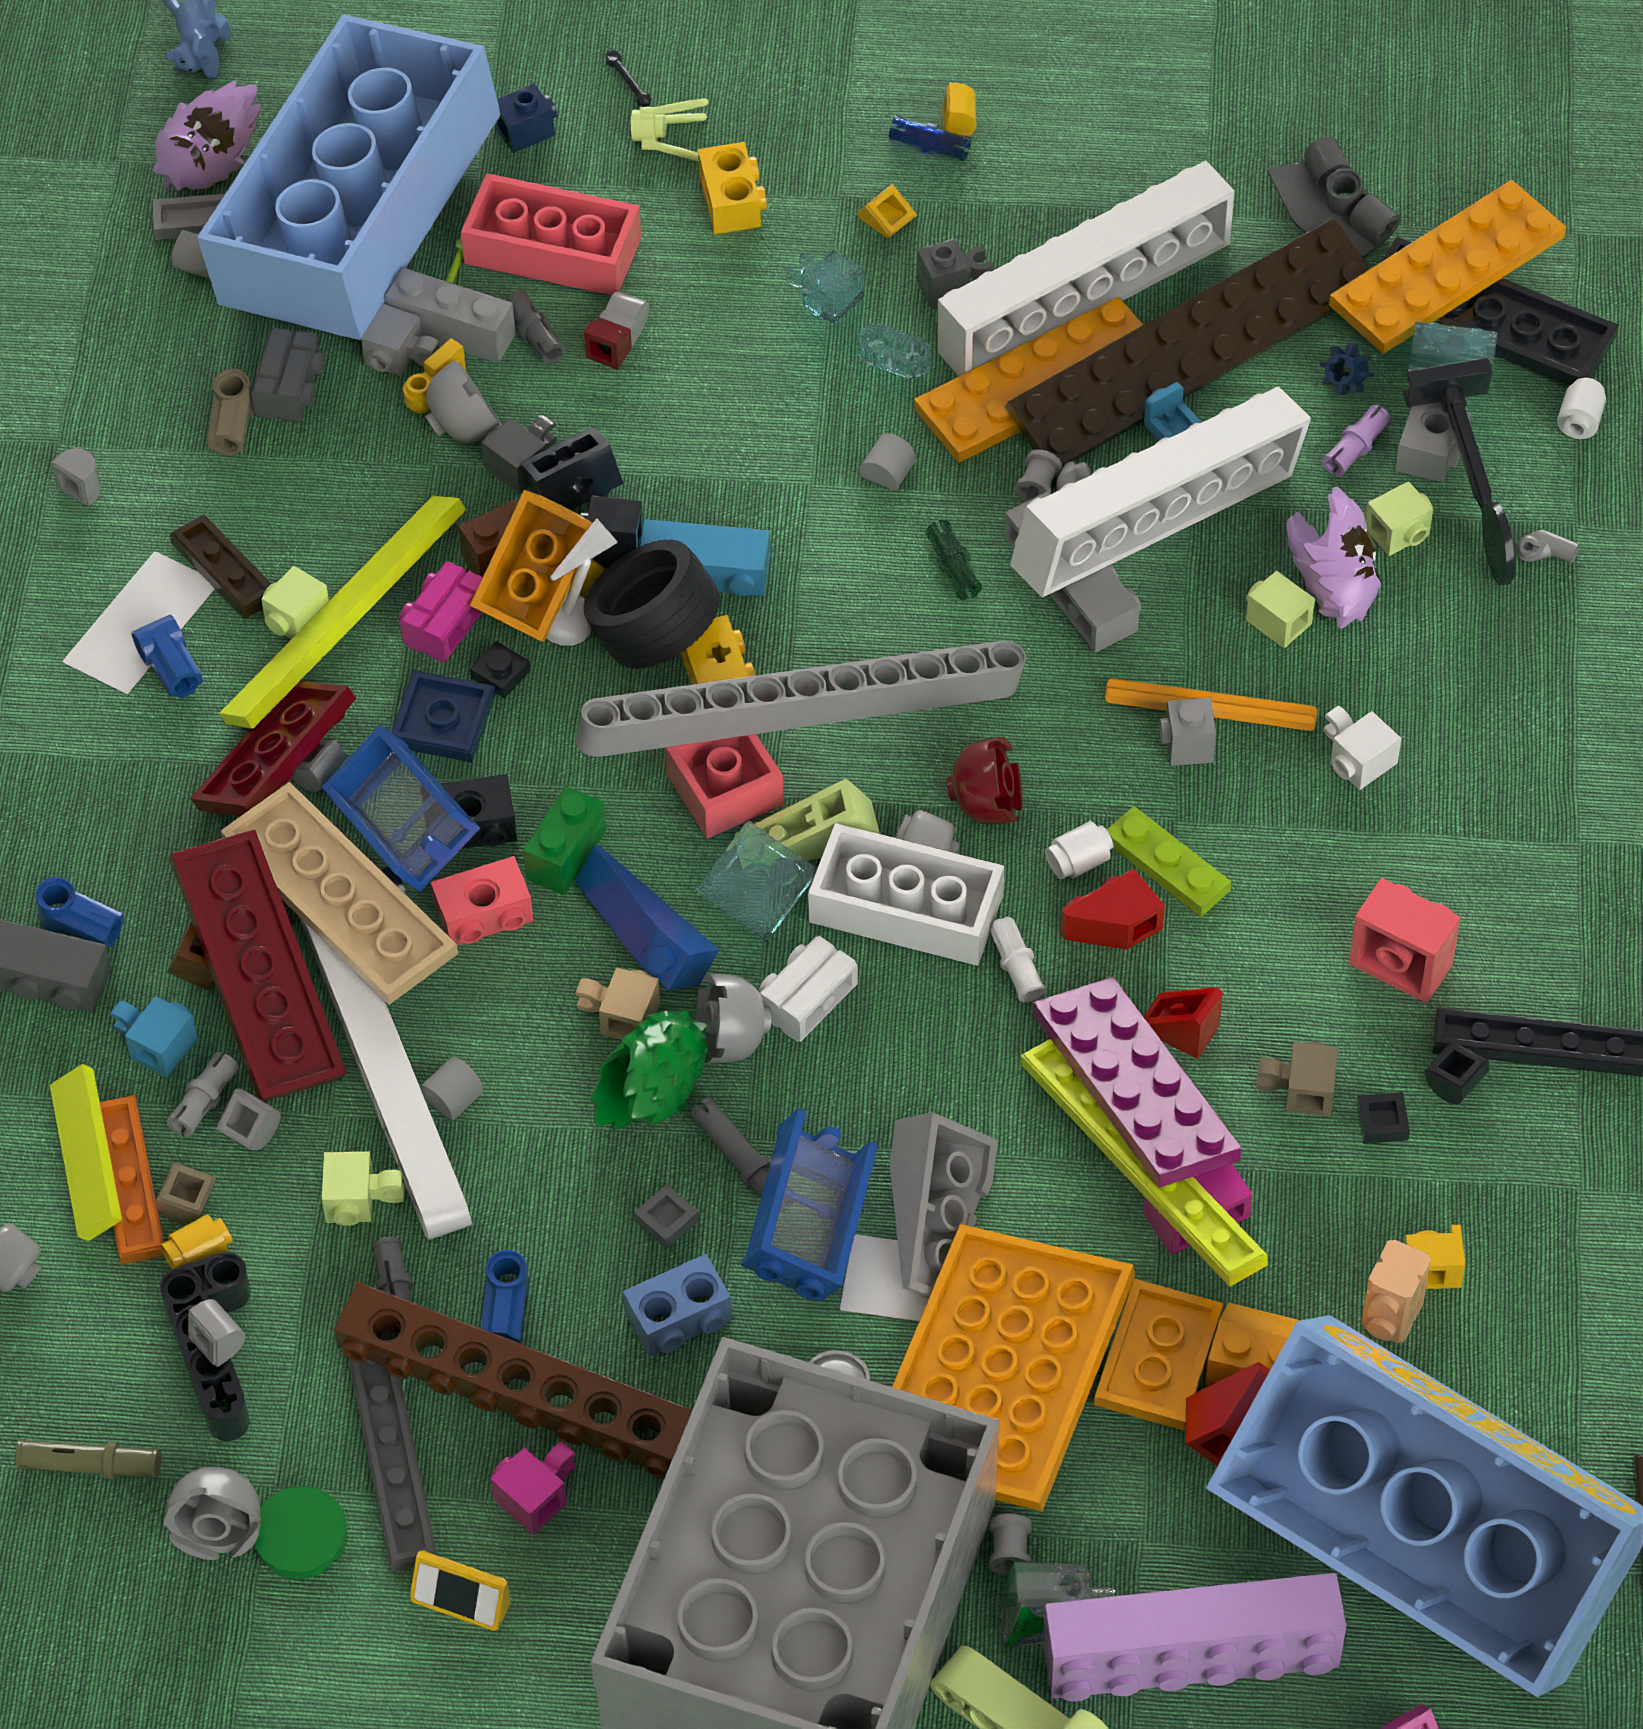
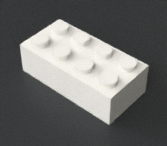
M835 823L808 893L809 923L978 966L990 934V928L993 926L1003 897L1004 866Z

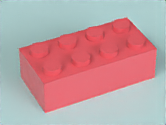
M486 173L461 230L464 264L612 296L616 291H620L641 240L639 205Z

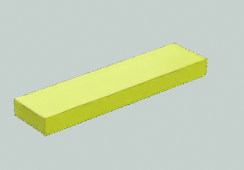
M81 1064L50 1084L77 1236L90 1241L122 1221L94 1070L87 1065Z

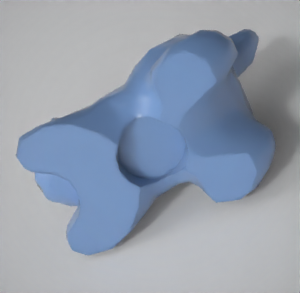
M162 0L176 18L177 28L180 33L179 46L166 54V59L175 62V71L184 70L194 73L203 68L207 78H216L219 72V57L214 44L218 41H228L231 31L227 19L221 14H215L216 4L214 0H184L181 4L178 0Z

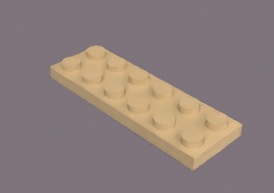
M290 782L221 830L222 838L256 830L281 899L388 1005L458 955L457 944Z

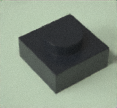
M495 641L470 668L471 679L477 683L495 686L496 694L505 699L531 671L530 661Z
M1403 1092L1358 1096L1357 1110L1363 1144L1405 1141L1409 1139L1410 1129Z

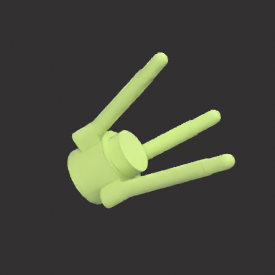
M702 98L657 107H640V110H632V141H642V150H657L698 162L697 152L661 143L657 140L658 138H665L666 124L705 121L707 119V115L704 113L665 114L708 105V100Z

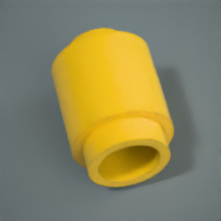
M206 1214L169 1234V1240L162 1243L160 1247L166 1261L173 1270L174 1268L218 1253L229 1252L227 1245L232 1243L233 1240L221 1218L213 1221Z

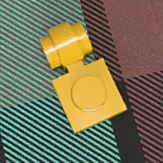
M452 338L449 339L423 362L424 372L422 374H414L408 378L403 386L405 405L418 414L430 411L426 401L427 387L432 378L445 366L456 360L466 371L464 348L461 344Z

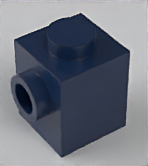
M535 83L497 99L501 115L495 123V128L513 153L555 136L554 118L557 117L556 107L548 95L543 96Z

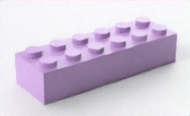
M1337 1573L1045 1604L1043 1648L1051 1699L1063 1698L1066 1701H1081L1093 1694L1102 1693L1128 1696L1137 1693L1140 1689L1157 1687L1165 1691H1175L1186 1687L1188 1684L1203 1682L1222 1686L1240 1678L1256 1677L1259 1680H1274L1282 1677L1285 1673L1305 1672L1308 1675L1325 1674L1333 1668L1340 1667L1346 1621Z

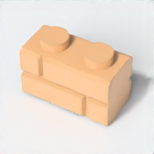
M1397 1240L1387 1241L1380 1255L1379 1262L1376 1263L1368 1279L1361 1323L1364 1329L1375 1338L1383 1341L1391 1340L1396 1343L1405 1342L1412 1328L1413 1320H1416L1424 1303L1431 1258L1427 1253Z

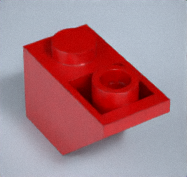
M1133 868L1121 876L1115 875L1110 877L1100 888L1090 894L1077 896L1069 901L1061 910L1060 934L1065 940L1128 950L1163 929L1165 905Z
M1257 1362L1186 1397V1444L1216 1466L1219 1465L1270 1369Z

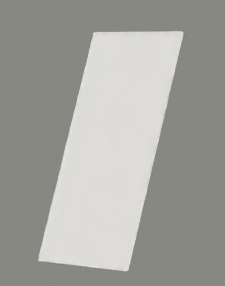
M155 551L65 657L63 663L128 694L152 666L151 664L148 666L144 664L134 645L131 631L170 614L174 617L181 630L215 588L199 572Z
M855 1235L849 1256L840 1310L920 1321L928 1299L903 1289L898 1240Z

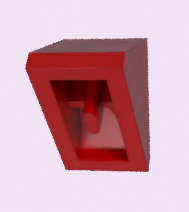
M1218 987L1159 993L1143 1017L1161 1041L1198 1059L1220 1027L1223 992Z

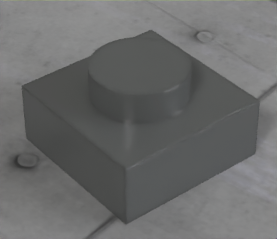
M666 1184L634 1212V1219L639 1226L663 1247L668 1249L699 1222V1211Z

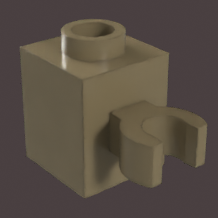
M1315 1041L1307 1043L1293 1042L1291 1064L1282 1063L1274 1058H1259L1256 1088L1263 1091H1275L1280 1088L1288 1089L1286 1112L1331 1117L1338 1047L1326 1046Z

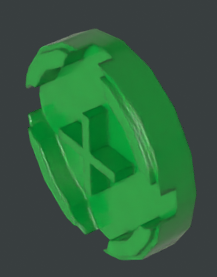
M306 1486L283 1489L269 1497L260 1507L261 1524L259 1535L254 1544L255 1552L259 1559L278 1576L292 1579L317 1576L326 1571V1567L334 1560L337 1561L343 1554L348 1539L344 1511L335 1498L321 1489Z

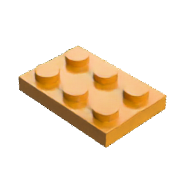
M1134 1278L1094 1396V1405L1185 1431L1186 1397L1196 1393L1218 1323L1223 1313L1224 1303Z

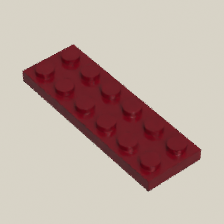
M250 830L171 853L169 861L257 1098L267 1102L344 1078L346 1070L256 830Z

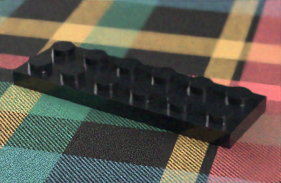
M1397 236L1381 262L1412 242ZM1501 278L1426 328L1565 384L1572 385L1580 378H1592L1617 337L1619 324Z

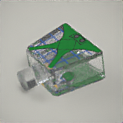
M1014 1562L997 1603L1004 1647L1043 1643L1045 1604L1115 1597L1116 1594L1113 1586L1091 1587L1089 1570L1086 1566L1080 1564Z

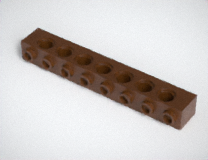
M358 1281L334 1328L337 1348L346 1357L354 1361L365 1362L368 1359L383 1365V1368L388 1373L398 1378L408 1379L409 1376L425 1381L427 1386L437 1393L451 1395L453 1392L469 1398V1401L481 1410L494 1412L497 1409L512 1415L516 1422L525 1427L537 1429L541 1426L556 1432V1435L561 1440L569 1444L581 1445L583 1442L598 1448L602 1455L613 1461L625 1462L627 1459L640 1464L646 1472L661 1479L666 1477L692 1413V1409ZM391 1329L399 1332L396 1338L389 1341L377 1338L378 1334L384 1330ZM428 1346H437L442 1349L441 1353L434 1357H425L420 1354L421 1350ZM478 1362L485 1366L481 1372L476 1374H469L462 1370L467 1364ZM513 1379H523L529 1383L524 1389L517 1391L506 1387V1384ZM559 1395L567 1396L572 1400L564 1407H554L548 1403L553 1397ZM600 1412H608L615 1416L614 1420L607 1424H599L592 1420L593 1416ZM642 1429H653L659 1434L650 1441H643L635 1436Z

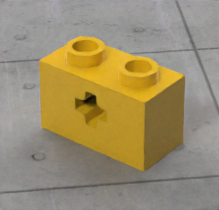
M728 615L716 617L704 634L693 645L680 653L691 685L756 676L752 663H744L742 655L745 654L744 640L739 629L733 631Z

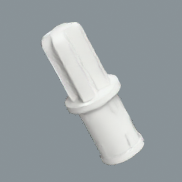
M1011 917L995 920L990 928V932L1002 957L1000 966L1004 971H1008L1017 991L1018 999L1022 1000V1002H1031L1040 998L1046 992V988L1042 984L1033 964V951L1031 948H1026L1016 923Z

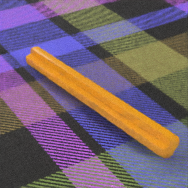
M1110 678L1106 685L1105 699L1108 703L1167 711V703L1171 700L1211 698L1214 718L1313 731L1317 722V707L1311 705Z

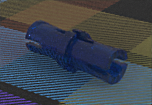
M898 115L892 121L896 128L906 131L890 127L889 140L920 147L921 152L931 154L934 151L957 158L960 161H965L969 154L965 149L954 145L970 149L972 142L970 136H963L939 129L940 126L936 123L929 122L928 125L901 118Z

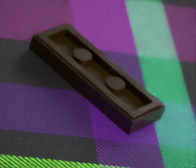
M205 515L170 533L171 544L244 620L263 609L261 598L271 583Z

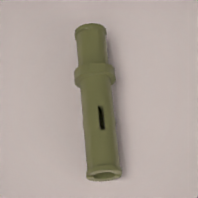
M19 1439L15 1453L17 1469L103 1474L105 1479L115 1480L118 1475L158 1479L162 1460L159 1448L120 1447L119 1442L112 1441L107 1442L106 1446Z

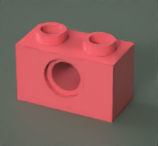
M514 856L431 882L434 908L442 928L457 945L472 944L483 937L505 930L513 931L519 929L524 924L534 921L531 896ZM481 904H489V905H487V906H482V907H481V906H478V905H481Z

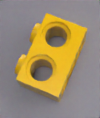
M745 142L698 149L699 177L714 235L761 227V210H767L766 195L763 186L756 187L755 181L759 180L758 164L756 157L748 156Z

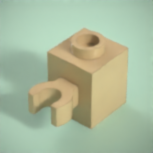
M616 967L608 988L592 979L581 978L575 992L576 996L580 997L577 1003L578 1009L592 1013L599 1011L601 1035L620 1040L631 1033L634 1026L644 1022V1017L657 1012L660 1005L659 979L641 970L628 971Z

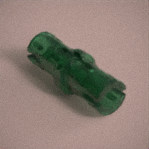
M939 520L943 530L941 533L936 523H932L926 529V536L931 541L938 555L937 564L941 572L948 575L958 599H968L965 591L966 587L972 598L975 597L982 590V585L969 564L971 558L966 547L960 546L948 520Z

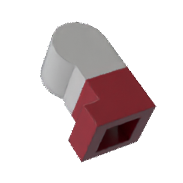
M616 291L611 296L606 310L601 313L596 322L591 321L584 331L586 358L619 370L647 322L649 302ZM604 344L611 347V354L602 352L599 349L600 345Z

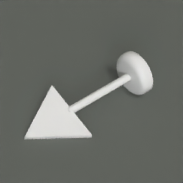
M598 519L593 522L550 576L551 580L555 581L578 567L570 591H568L546 637L550 642L564 646H573L583 642L591 633L592 629L583 612L584 600L586 599L580 595V591L591 564L590 559L618 543Z

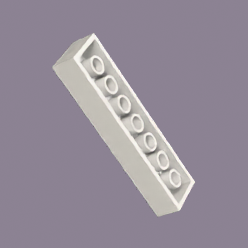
M1205 160L1192 168L1182 170L1175 177L1159 185L1149 187L1144 193L1126 202L1118 203L1111 210L1096 218L1085 220L1071 231L1059 237L1049 239L1044 245L1026 254L1016 256L1011 262L992 272L983 273L978 279L965 286L947 292L938 299V353L955 373L961 376L1118 296L1123 301L1230 245L1234 202L1233 188Z
M1278 386L1264 394L1258 393L1247 402L1232 409L1226 408L1217 416L1205 422L1194 423L1186 431L1171 438H1163L1146 450L1139 453H1131L1124 460L1108 468H1099L1091 476L1076 483H1068L1059 491L1049 496L1036 498L1023 511V520L1018 537L1015 540V548L1010 565L1043 598L1292 476L1311 417Z

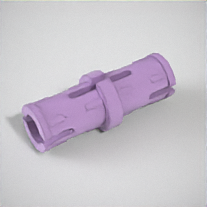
M1371 405L1355 425L1348 426L1342 432L1341 436L1343 437L1322 459L1324 468L1330 474L1339 466L1335 476L1342 477L1360 455L1365 456L1372 449V442L1391 424V417L1384 408H1381L1374 415L1379 409V405Z

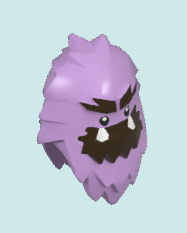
M233 81L215 92L213 90L205 91L188 106L182 102L178 104L173 117L168 118L164 129H160L156 139L155 156L157 163L153 171L163 176L165 188L172 186L177 190H181L184 187L191 190L210 188L216 182L227 180L229 173L240 169L245 164L240 156L251 139L250 136L254 130L256 118L261 107L260 103L254 105L258 90L255 84L236 87L237 82Z
M1334 487L1332 493L1328 494L1331 512H1329L1330 518L1327 530L1321 538L1312 525L1309 526L1299 512L1289 517L1286 527L1288 546L1293 553L1292 558L1296 567L1304 577L1307 592L1320 605L1318 612L1328 618H1337L1338 628L1342 629L1355 619L1363 621L1367 610L1371 607L1381 587V579L1374 565L1377 548L1368 532L1363 512L1353 499H1349L1340 488Z

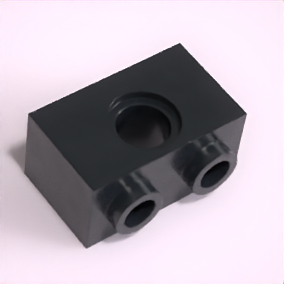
M508 774L441 783L443 788L468 816H475L471 819L480 827L461 849L485 845L499 846L505 842L517 841ZM421 786L423 803L425 804L432 795L424 786ZM438 802L425 814L427 830L446 812Z

